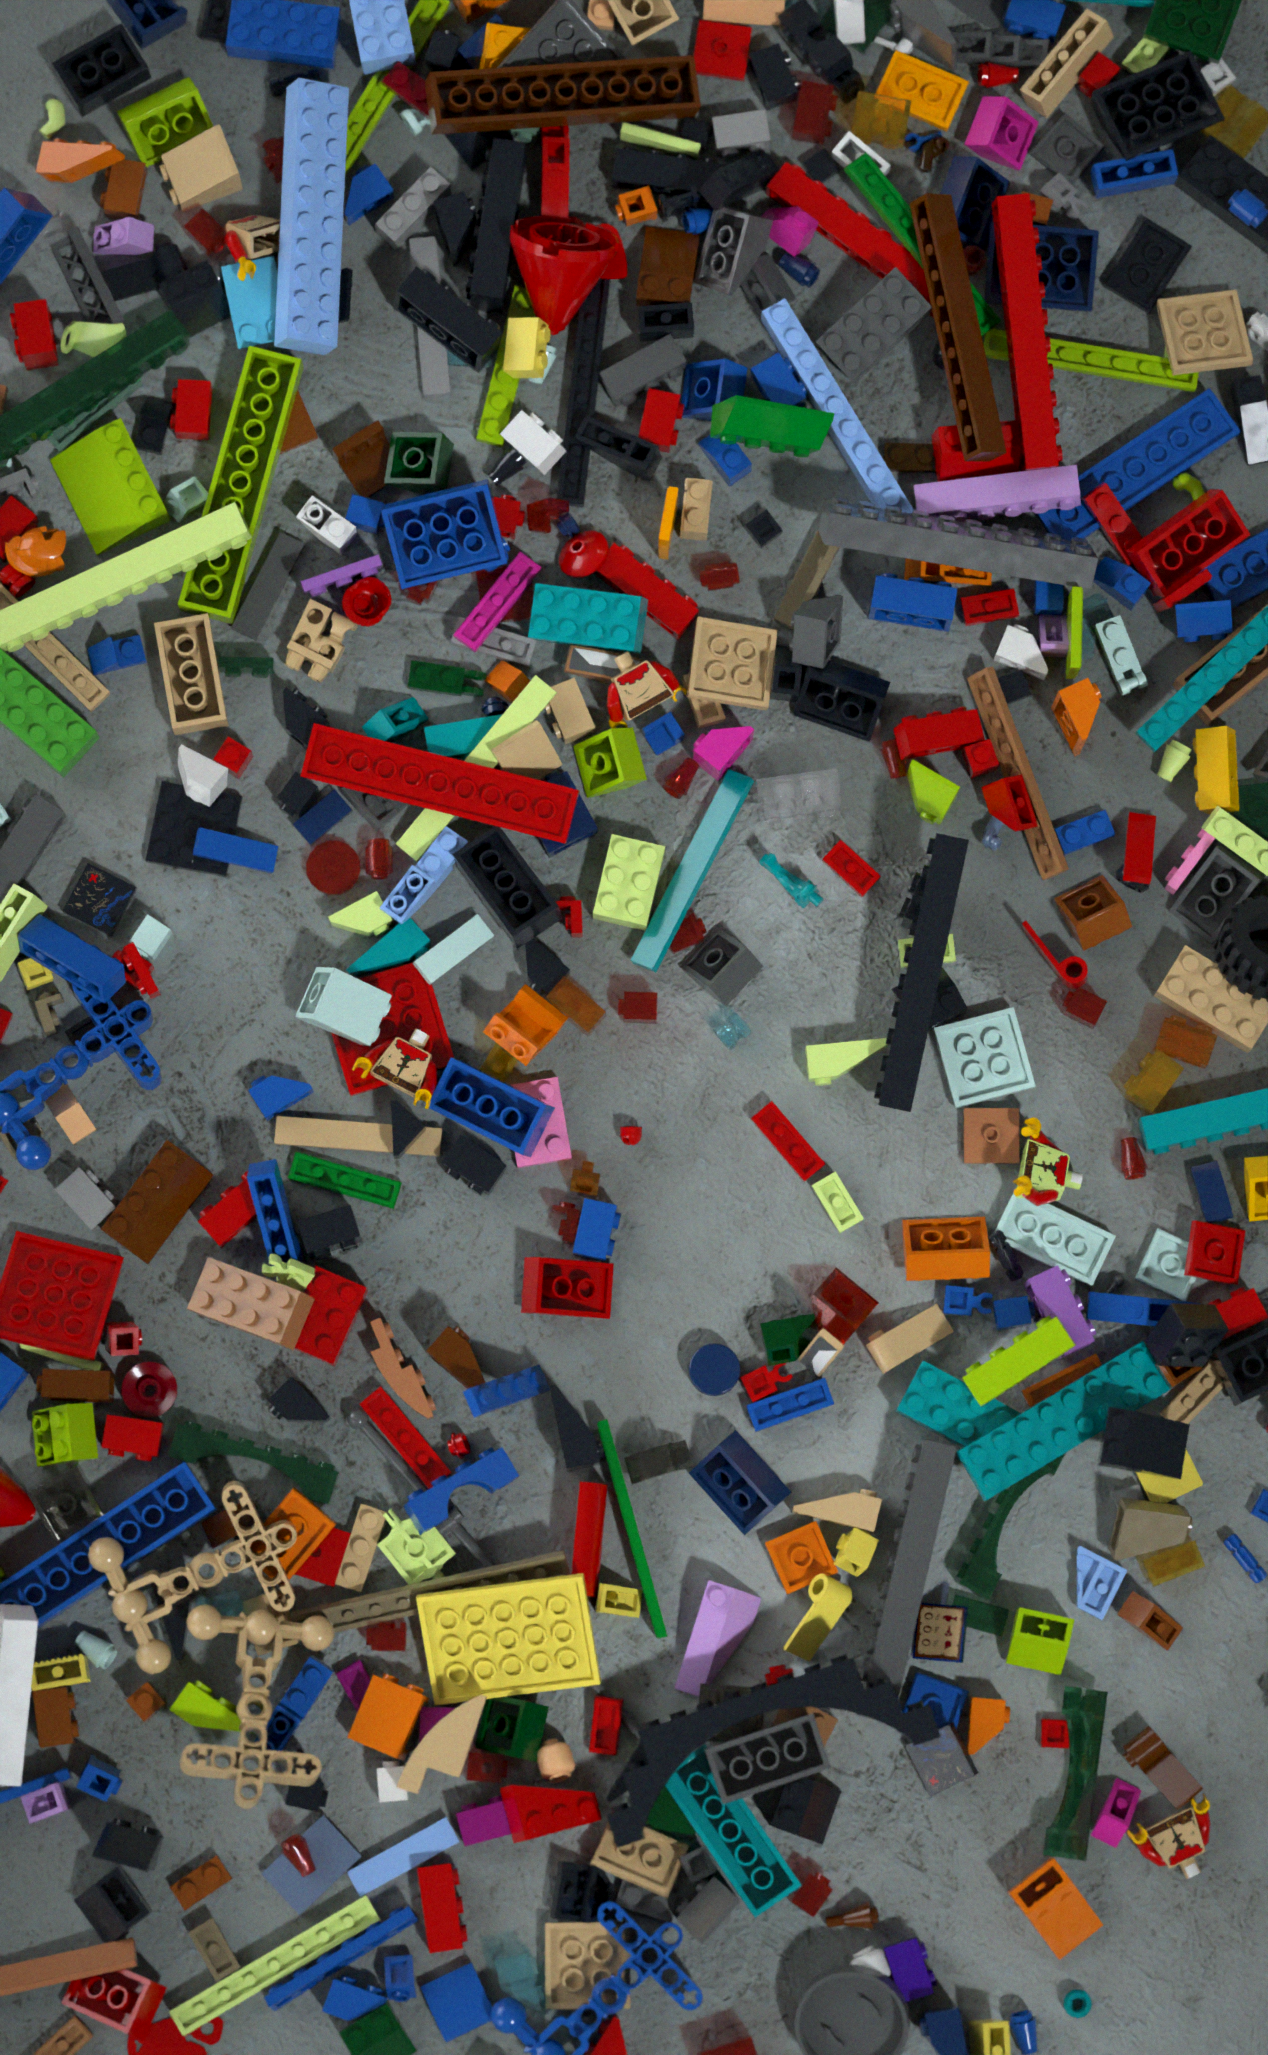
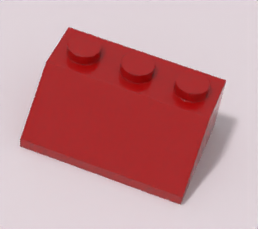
M1017 420L1000 422L1007 453L990 462L965 461L957 425L937 427L931 435L937 481L1019 472L1021 443Z

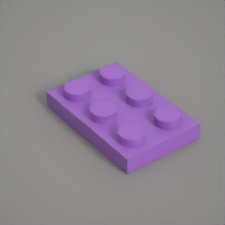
M379 554L301 581L304 595L310 593L311 597L326 593V587L336 584L337 588L352 584V578L361 575L362 578L377 575L379 573L378 569L382 567Z

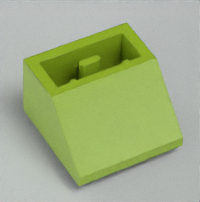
M93 1403L64 1404L31 1411L37 1467L82 1462L98 1458Z
M1021 1607L1016 1608L1006 1664L1061 1675L1070 1644L1074 1619Z

